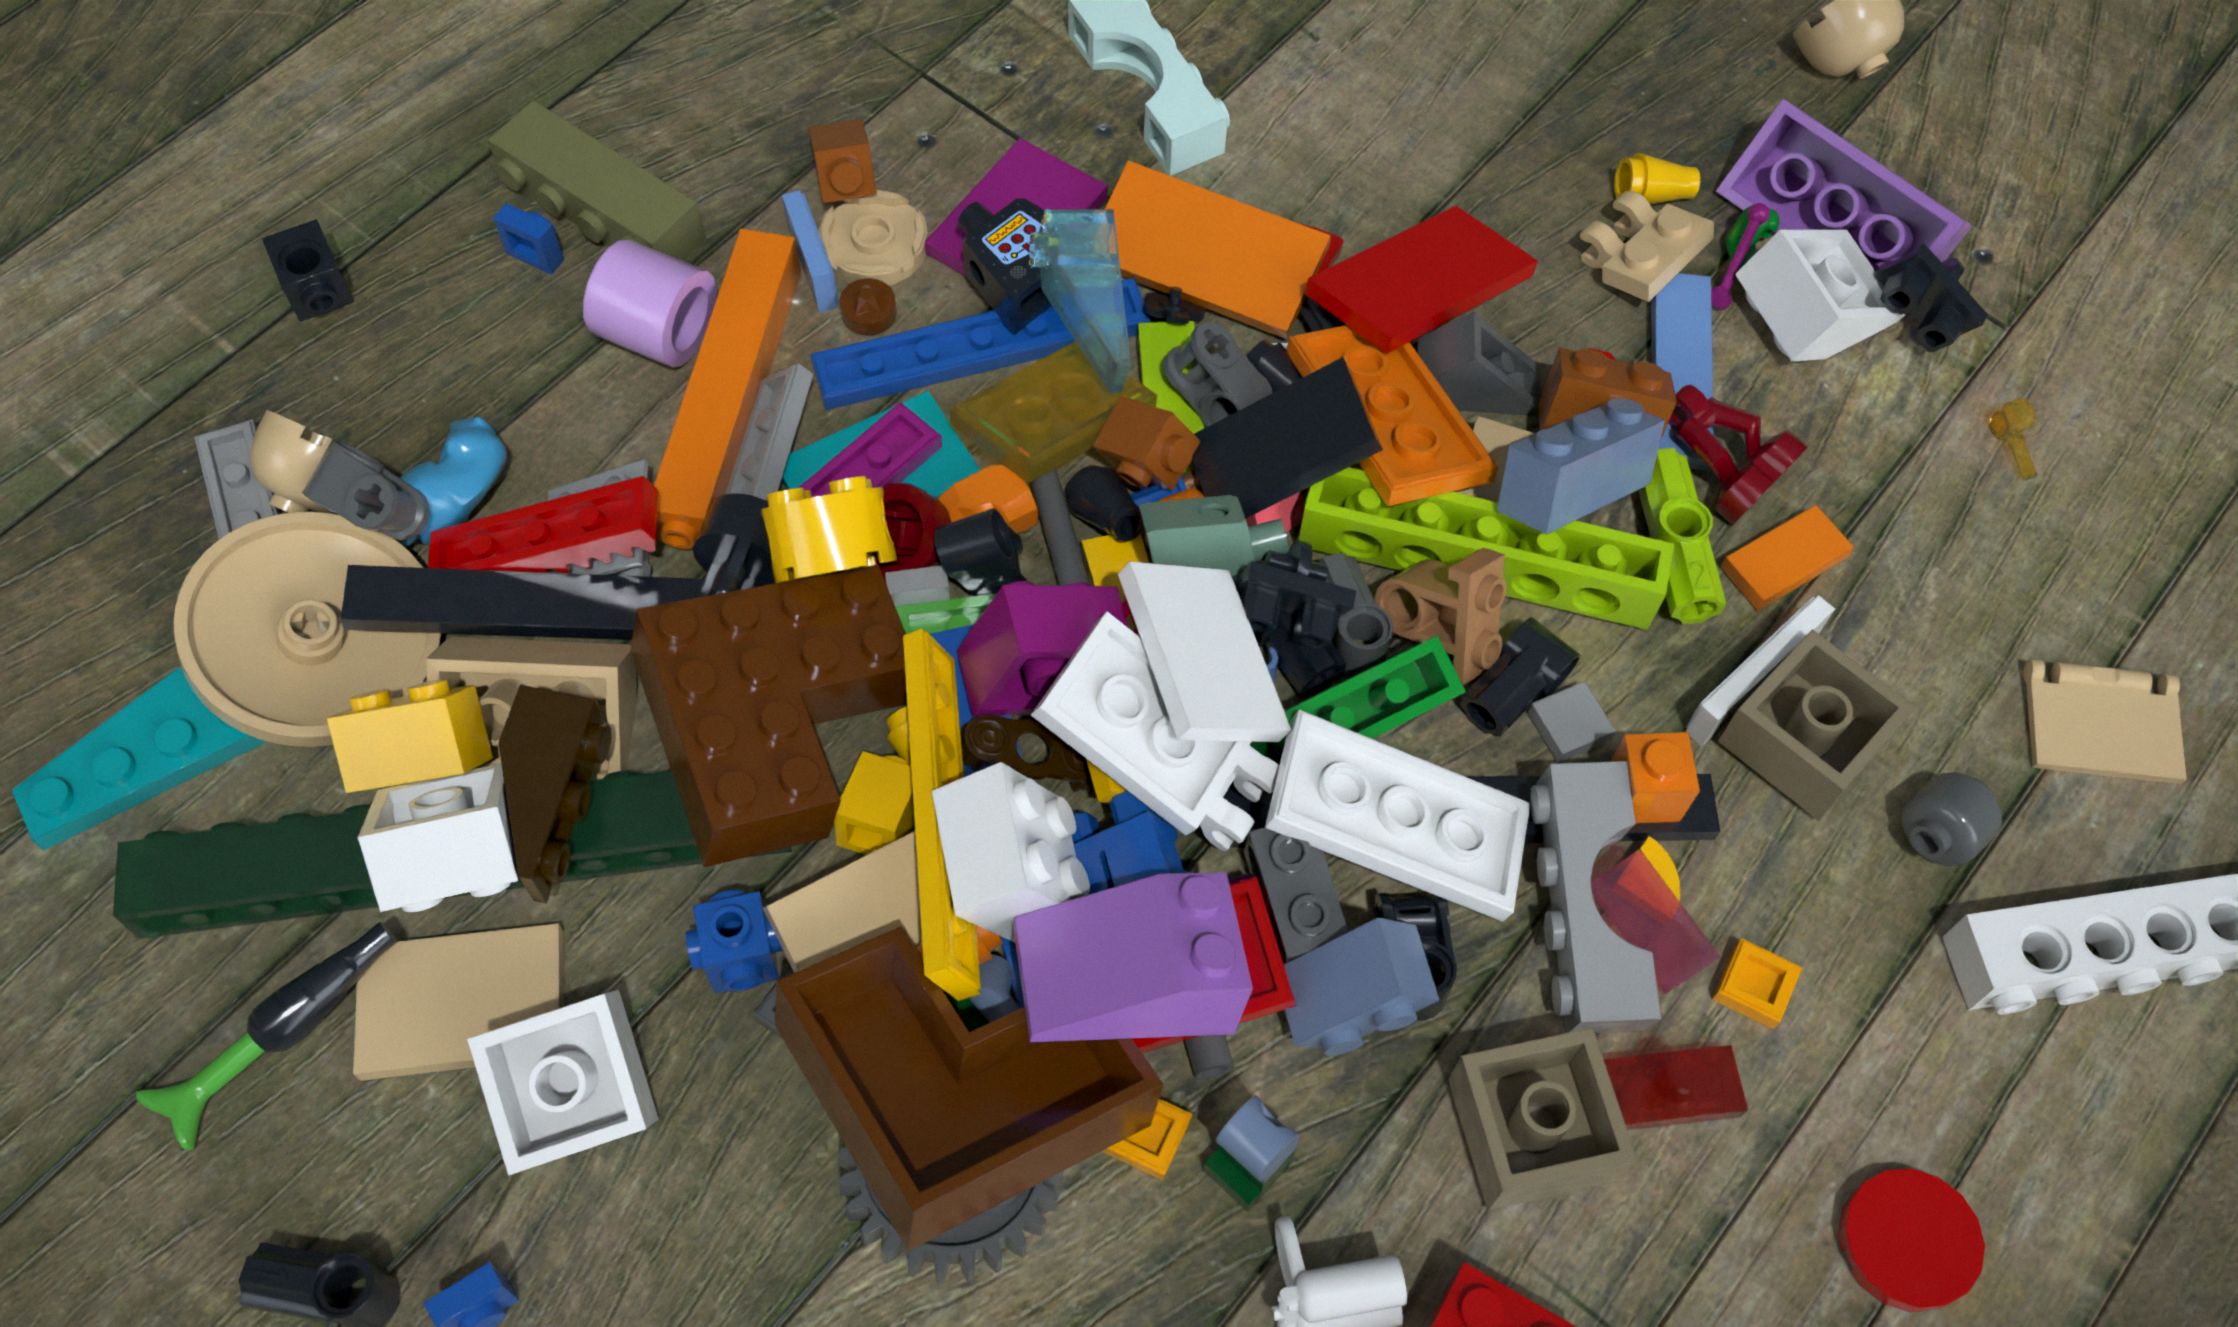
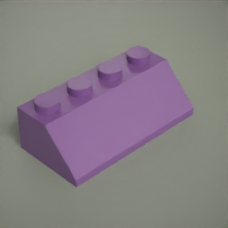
M1785 99L1781 100L1716 190L1717 193L1742 210L1756 203H1762L1768 208L1775 210L1780 220L1778 230L1773 231L1775 233L1779 230H1848L1876 272L1881 264L1903 257L1922 243H1925L1935 256L1943 262L1973 226Z

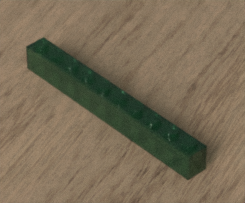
M670 768L667 771L647 774L617 771L607 774L601 780L589 781L591 786L589 810L581 823L575 822L568 841L571 850L569 867L562 882L702 864ZM355 805L346 808L340 814L317 817L302 813L287 814L278 818L277 822L255 825L224 822L214 825L209 831L186 834L174 831H155L145 835L144 839L118 842L113 917L138 939L379 907L358 840V835L371 805ZM792 847L750 857L792 852ZM519 878L518 881L511 882L510 886L505 890L525 888ZM467 892V893H462V894H458V895H453V896H449V897H445V898L465 896V895H471V894H470V892Z

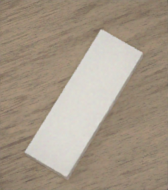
M1819 595L1816 598L1812 597L1699 704L1686 726V732H1689V736L1702 747L1733 718L1740 706L1812 629L1818 634L1820 633L1835 608Z

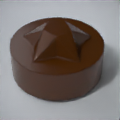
M872 278L856 280L850 283L840 295L839 304L842 320L846 327L861 335L879 334L887 330L896 319L895 294L891 287L883 281Z

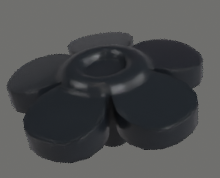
M1171 287L1169 297L1156 292L1145 294L1142 310L1151 316L1164 318L1168 322L1189 324V321H1201L1205 316L1204 308L1180 299L1182 293L1180 287Z

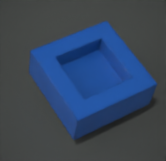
M506 203L494 216L493 220L506 254L550 275L564 261L556 237V230L552 223L543 215L533 211L527 213Z
M488 1262L425 1301L424 1305L435 1327H495L505 1317L503 1310L519 1301V1298L508 1277L491 1262Z

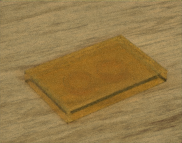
M1077 340L951 407L950 425L1025 482L1030 483L1093 447L1092 445L1121 396L1156 407L1157 394Z

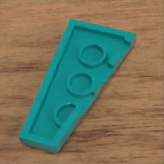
M180 666L12 789V793L32 841L44 851L268 741L245 734L214 715L193 692Z

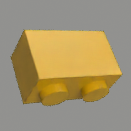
M438 679L408 687L409 696L391 699L389 689L370 691L350 697V709L326 718L346 793L461 775L493 759L475 685L450 689L447 679Z

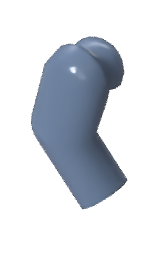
M992 954V960L979 965L980 994L968 998L989 1023L1020 1009L1019 1005L1010 996L1012 968L1006 959L996 954Z

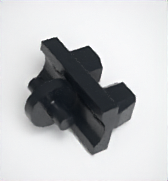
M1922 243L1903 257L1881 264L1875 276L1885 286L1880 300L1892 313L1901 315L1909 313L1920 325L1917 329V341L1927 352H1935L1953 344L1960 335L1982 326L1988 314L1958 281L1965 270L1961 262L1957 258H1950L1941 262L1926 244Z
M1299 539L1292 543L1287 554L1269 550L1264 564L1251 561L1241 576L1234 575L1232 577L1244 607L1246 619L1249 620L1254 632L1270 633L1277 628L1280 610L1296 614V621L1292 640L1296 641L1297 644L1315 649H1321L1332 642L1339 618L1354 608L1356 590L1325 582L1328 575V567L1312 562V545Z

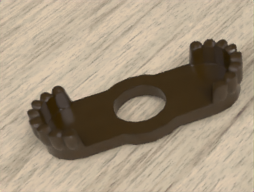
M982 714L974 717L969 723H965L960 730L962 759H964L963 765L966 767L971 766L973 771H979L985 765L992 766L1002 762L1032 780H1041L1048 777L1072 782L1071 788L1074 792H1078L1080 789L1086 791L1090 786H1093L1086 758L1035 718H1026L1020 721L996 715ZM1027 733H1035L1042 736L1050 747L1049 760L1040 765H1033L1024 761L1017 751L1018 738Z

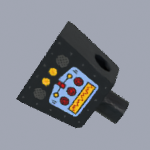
M1025 198L1015 199L995 215L981 203L974 202L968 205L959 216L957 226L966 234L963 240L965 273L1007 327L1015 334L1092 276L1093 239Z

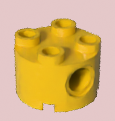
M859 476L829 482L831 494L812 497L811 490L804 491V488L767 494L769 507L763 508L761 515L769 538L775 583L876 565L874 553L878 554L879 563L897 561L894 542L890 537L885 520L883 487L872 488L871 479H866V476Z

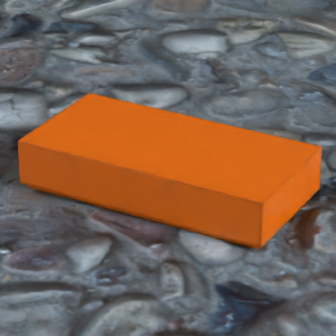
M1814 505L1728 555L1720 568L1759 611L1847 559L1855 547L1819 507Z

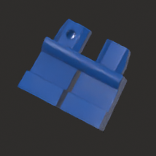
M1128 790L1112 797V800L1109 802L1115 826L1100 832L1096 817L1087 812L1074 814L1076 832L1072 834L1076 858L1082 863L1088 875L1090 883L1088 895L1157 874L1189 873L1182 868L1174 843L1178 839L1176 828L1160 819L1155 811Z

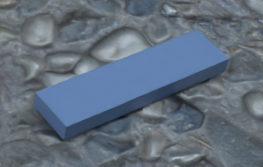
M1678 273L1651 299V363L1671 373L1675 395L1683 386L1689 384L1699 389L1707 400L1713 397L1711 276ZM1667 424L1659 444V449L1676 448V452L1686 455L1690 469L1709 471L1710 467L1675 435L1678 430ZM1711 425V426L1708 428V430H1709L1712 434H1713V425Z

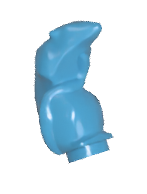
M481 417L452 421L449 425L450 431L441 451L439 463L426 461L411 468L400 477V479L420 490L426 496L429 504V518L426 526L417 536L408 540H398L404 546L408 547L415 540H421L424 544L430 545L432 531L465 523L472 510L499 478L507 460V452L503 442L497 437L495 429Z

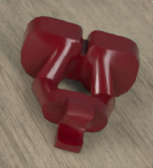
M1689 384L1683 386L1675 395L1677 403L1668 424L1678 430L1675 435L1713 470L1723 484L1717 496L1715 510L1732 526L1809 447L1789 430L1772 436L1761 446V416L1717 401L1713 397L1707 400L1699 389ZM1711 425L1745 434L1746 464L1744 467L1737 470L1728 451L1708 430Z

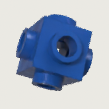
M728 890L712 896L709 902L693 905L697 929L686 931L689 959L693 970L704 969L715 994L725 991H745L753 989L762 983L780 980L776 952L783 951L762 909L765 905L760 891L748 893L743 890Z

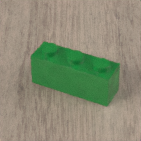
M1437 635L1284 712L1289 724L1297 711L1302 710L1373 739L1466 691ZM1286 736L1279 742H1266L1274 757V761L1279 766Z

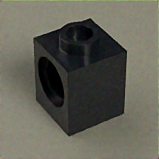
M317 219L262 238L280 285L300 322L354 303L336 257Z

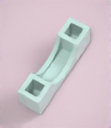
M1068 0V36L1092 70L1113 69L1129 72L1142 78L1155 90L1156 93L1145 103L1144 142L1169 176L1225 153L1226 132L1230 126V118L1225 104L1219 98L1214 99L1203 84L1197 67L1191 62L1187 63L1178 51L1171 32L1167 28H1161L1151 15L1146 0Z

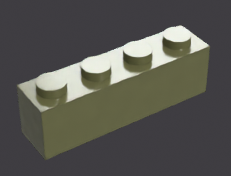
M534 100L488 139L496 162L494 170L507 187L514 191L523 190L534 197L541 207L552 216L558 217L562 215L576 224L579 230L595 243L602 241L611 246L619 240L629 239L683 260L705 239L696 201Z

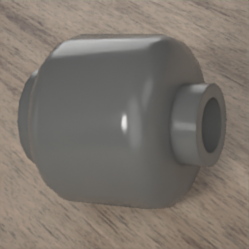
M1957 772L1942 773L1930 780L1906 803L1901 815L1902 829L1908 842L1923 857L1944 866H1961L1975 858L1996 837L2002 825V810L1993 791L1979 779Z

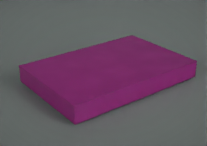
M1019 138L925 241L926 254L967 277L964 270L963 240L966 234L958 228L957 223L963 210L971 203L979 202L995 215L1015 199L1025 198L1080 230L1108 198V185Z

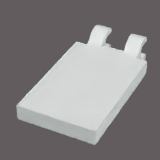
M1106 612L1096 621L1031 714L1037 721L1184 835L1195 831L1200 825L1206 839L1224 852L1230 848L1234 840L1239 844L1243 842L1255 822L1249 814L1223 798L1232 782L1244 797L1253 802H1257L1264 791L1269 794L1274 791L1279 765L1250 746L1252 741L1177 739L1141 638L1109 612Z

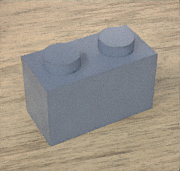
M1376 918L1284 964L1297 1005L1285 1010L1294 1045L1321 1048L1324 1050L1325 1055L1328 1056L1341 1055L1360 1048L1364 1044L1362 1037L1376 1030L1391 1031L1406 1027L1418 1019L1417 1011L1440 1001L1417 927L1413 924Z

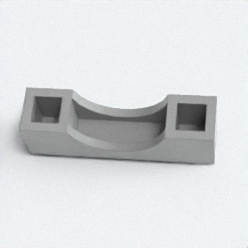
M1627 761L1550 764L1538 780L1537 785L1531 787L1530 812L1534 824H1542L1544 847L1538 849L1537 873L1540 885L1549 886L1552 911H1546L1544 934L1547 948L1549 950H1556L1559 976L1553 977L1551 987L1554 1012L1557 1016H1564L1566 1033L1592 1027L1594 1033L1645 1031L1661 1020L1653 953L1628 943L1609 928L1597 910L1591 889L1593 864L1599 851L1620 841L1635 825Z

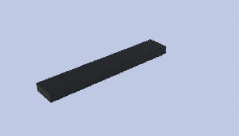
M348 565L341 622L344 630L632 640L636 609L698 598L705 579Z

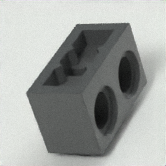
M1267 828L1250 831L1244 847V855L1251 878L1257 876L1284 964L1348 933L1346 921L1323 850L1310 846L1308 841L1285 836Z

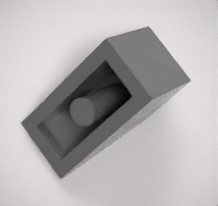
M1475 312L1418 337V355L1458 411L1529 416L1538 413V403L1541 397L1540 365Z

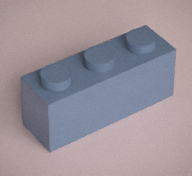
M1616 398L1509 445L1497 511L1542 533L1549 534L1651 484L1665 420L1643 411V406L1636 401Z

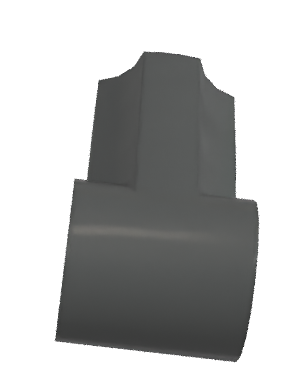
M1341 552L1322 557L1317 564L1328 567V575L1325 582L1356 590L1354 608L1339 618L1332 639V644L1347 663L1342 675L1350 679L1385 662L1393 632V623L1388 613L1376 605L1355 557H1347ZM1354 639L1366 640L1371 644H1360L1355 642Z

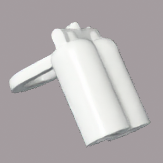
M1284 1215L1277 1218L1275 1222V1239L1286 1285L1280 1291V1295L1277 1296L1279 1305L1272 1306L1271 1308L1272 1315H1274L1273 1319L1277 1321V1327H1398L1403 1324L1402 1306L1407 1304V1290L1403 1270L1396 1254L1305 1270L1291 1217Z

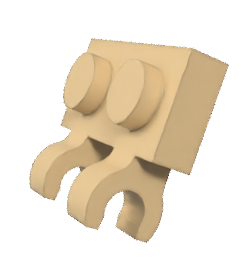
M1627 190L1613 202L1614 209L1625 213L1613 225V229L1603 222L1593 221L1580 233V239L1592 244L1581 255V261L1589 267L1601 268L1603 283L1649 302L1714 239V221L1668 203L1659 212H1656L1641 194ZM1615 232L1631 239L1623 243Z

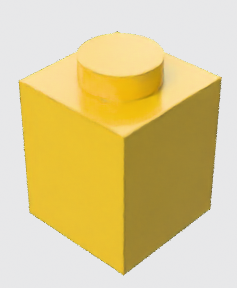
M862 751L840 797L841 802L834 820L836 846L867 855L911 832L915 819L912 772L909 762L897 756L886 755L881 757Z

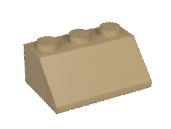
M449 637L426 658L427 682L447 679L450 689L475 685L493 759L474 769L501 763L498 742L520 685L596 699L606 724L611 728V744L605 761L602 764H595L589 784L590 786L622 787L624 784L637 707L636 665L631 653V645Z

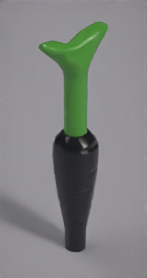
M382 922L377 923L357 941L324 959L321 963L314 965L265 998L249 1015L247 1032L192 1078L169 1087L136 1091L137 1101L147 1109L171 1118L175 1140L183 1149L193 1150L197 1141L200 1116L210 1097L264 1052H284L302 1040L346 995L347 991L353 987L371 964L397 942V938Z

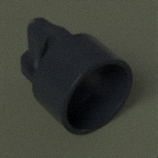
M731 493L721 495L711 503L693 546V554L696 561L708 573L698 597L775 584L769 538L761 515V510L769 507L768 501L752 495Z

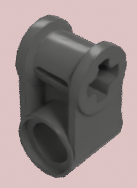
M1206 321L1198 325L1191 333V340L1186 345L1172 348L1164 357L1163 368L1167 379L1185 397L1201 417L1206 427L1273 393L1268 380L1257 371L1237 346L1232 335L1223 326L1215 322ZM1213 344H1218V348L1210 354L1207 351ZM1191 362L1194 367L1186 374L1183 373V368Z
M332 439L302 492L313 502L342 516L355 526L369 531L379 530L383 534L398 540H408L417 536L424 529L429 518V504L426 496L420 490L383 468L384 465L375 458L337 439Z

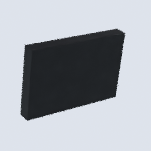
M1344 357L1196 432L1194 435L1201 442L1192 459L1204 497L1224 495L1238 497L1246 519L1382 451L1383 448L1352 371Z

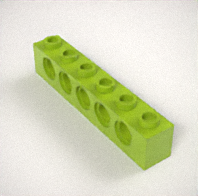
M1351 467L1310 486L1299 540L1309 542L1312 545V550L1332 555L1342 552L1347 557H1355L1357 561L1404 571L1426 559L1436 560L1453 566L1482 548H1487L1505 554L1503 579L1506 582L1505 596L1645 630L1649 629L1666 596L1674 543L1576 520L1549 534H1545L1498 512L1499 502L1457 492H1449L1387 507L1363 470Z

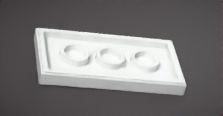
M1302 710L1297 711L1290 720L1291 731L1286 736L1265 828L1285 836L1308 841L1310 846L1502 922L1514 913L1530 809L1529 802Z

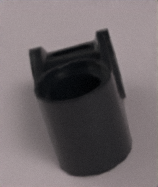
M992 508L935 529V547L944 570L951 578L956 579L973 596L996 594L1002 585L1027 581L1021 574L1019 555L1023 550L1022 539L1005 522L997 509Z
M1387 892L1377 893L1374 901V919L1383 918L1413 924L1417 927L1432 978L1437 985L1436 990L1440 1000L1417 1011V1020L1423 1021L1434 1018L1442 1011L1457 977V965L1450 935V914L1447 899L1431 893L1428 896L1391 898Z

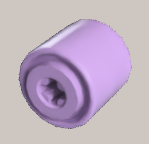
M629 239L619 240L604 251L590 274L583 298V319L587 330L599 338L672 368L682 366L694 356L702 344L716 302L717 288L715 279L705 269Z

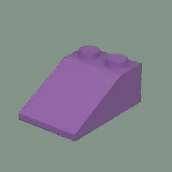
M1227 872L1157 874L1014 918L1013 930L1030 1042L1235 1034L1253 990Z

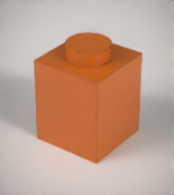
M1689 732L1624 735L1610 761H1627L1635 824L1680 822L1700 792Z

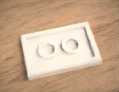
M1129 562L1120 571L1118 576L1178 740L1279 742L1291 731L1249 620L1246 619L1244 607L1229 570Z

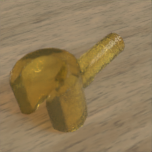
M2018 398L2004 404L2001 411L1992 415L1989 421V430L1996 438L2007 440L2014 454L2022 479L2030 480L2035 478L2037 473L2022 431L2033 427L2036 416L2028 400Z

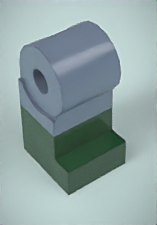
M1255 1095L1234 1114L1221 1130L1216 1139L1218 1143L1217 1148L1203 1163L1202 1170L1248 1212L1293 1163L1299 1134L1293 1128H1288L1276 1120L1266 1109L1262 1100Z

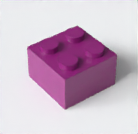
M1018 581L1002 585L957 649L972 716H980L982 714L996 716L1031 715L1102 615L1109 612L1129 628L1127 619L1124 616L1123 605L1117 586H1091L1085 582H1075L1065 586L1034 585L1029 581Z

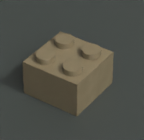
M1812 629L1740 706L1718 742L1819 821L1891 740L1916 707Z
M1593 1027L1462 1055L1448 1078L1487 1211L1615 1183L1638 1161Z

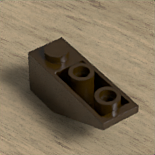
M520 685L498 745L518 877L533 901L547 904L554 882L561 883L567 873L571 855L568 841L575 822L581 823L589 810L591 801L589 781L595 764H602L608 755L611 744V728L606 724L596 699Z

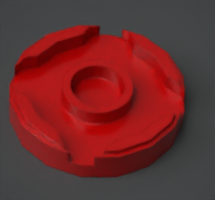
M1912 1168L1885 1170L1856 1187L1842 1207L1838 1238L1841 1250L1846 1251L1847 1259L1853 1267L1850 1271L1862 1288L1885 1305L1910 1313L1941 1309L1968 1294L1982 1273L1985 1243L1979 1220L1962 1194L1937 1176Z

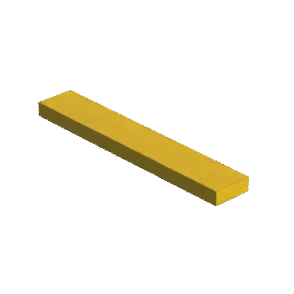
M921 628L903 635L924 975L956 1000L961 1001L979 995V989H981L976 925L955 916L932 796V790L964 778L955 659L927 631Z

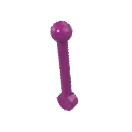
M1756 203L1748 210L1749 223L1720 285L1711 289V307L1717 311L1725 310L1731 304L1732 295L1729 293V290L1736 277L1735 274L1739 271L1759 226L1769 219V208L1762 203Z

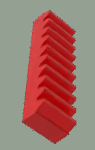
M644 476L432 531L428 568L548 573L549 569H553L560 573H569L570 563L585 569L590 568L591 558L609 563L612 562L613 552L629 558L634 556V547H639L648 552L656 551L658 489Z

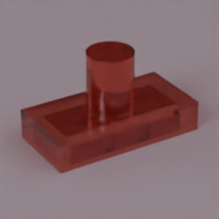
M1732 1045L1603 1059L1627 1130L1740 1118L1748 1111Z

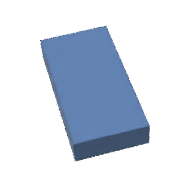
M800 190L783 194L781 196L790 236L795 237L798 257L818 312L822 313L836 309L839 300L834 272L804 193L801 194Z

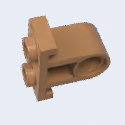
M1482 548L1453 566L1436 560L1426 559L1382 582L1376 591L1375 603L1391 617L1395 634L1419 643H1423L1438 635L1446 653L1454 655L1451 663L1462 685H1465L1490 669L1501 653L1502 638L1499 635L1501 605L1506 595V582L1503 579L1505 554Z

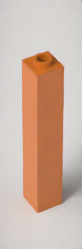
M740 228L654 486L658 489L656 540L663 541L673 548L682 550L693 548L711 503L717 497L726 493L761 380L769 376L801 275L795 237Z

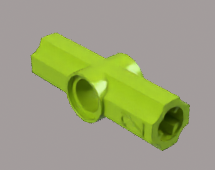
M1676 448L1658 449L1651 484L1638 490L1650 534L1648 538L1674 543L1666 592V600L1671 618L1679 619L1682 624L1703 623L1713 616L1722 614L1727 604L1708 537L1713 526V517L1709 509L1698 501L1686 455L1676 452Z

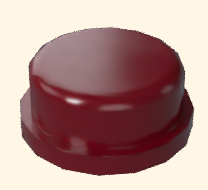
M894 483L885 485L883 487L885 520L890 537L894 542L897 561L879 563L878 554L874 553L876 565H879L883 578L886 580V572L940 566L941 562L934 542V532L937 527L952 522L947 508L937 497L928 494L926 490L913 484Z

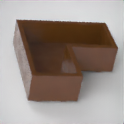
M879 565L636 609L631 653L703 867L829 838L841 800L813 725L903 706L907 702L903 635H906V632Z
M901 927L776 981L775 1026L907 1251L1151 1126L1164 1084L1132 1038L1030 1042L1025 1006L969 1032L942 989L924 975L923 960Z

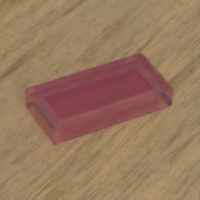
M1641 849L1591 882L1592 895L1624 939L1636 947L1653 953L1656 982L1665 994L1720 958V955Z

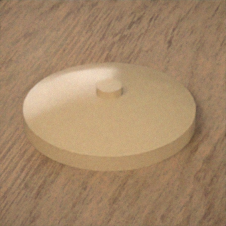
M291 512L261 518L245 524L228 533L207 549L192 566L181 586L174 612V638L179 663L184 676L193 692L214 715L245 734L260 740L288 746L317 747L333 745L326 718L350 709L349 698L358 694L389 689L391 699L409 696L408 687L427 682L426 658L440 646L441 633L344 630L341 622V612L348 565L423 568L421 564L394 538L383 534L379 530L369 531L357 527L336 514Z

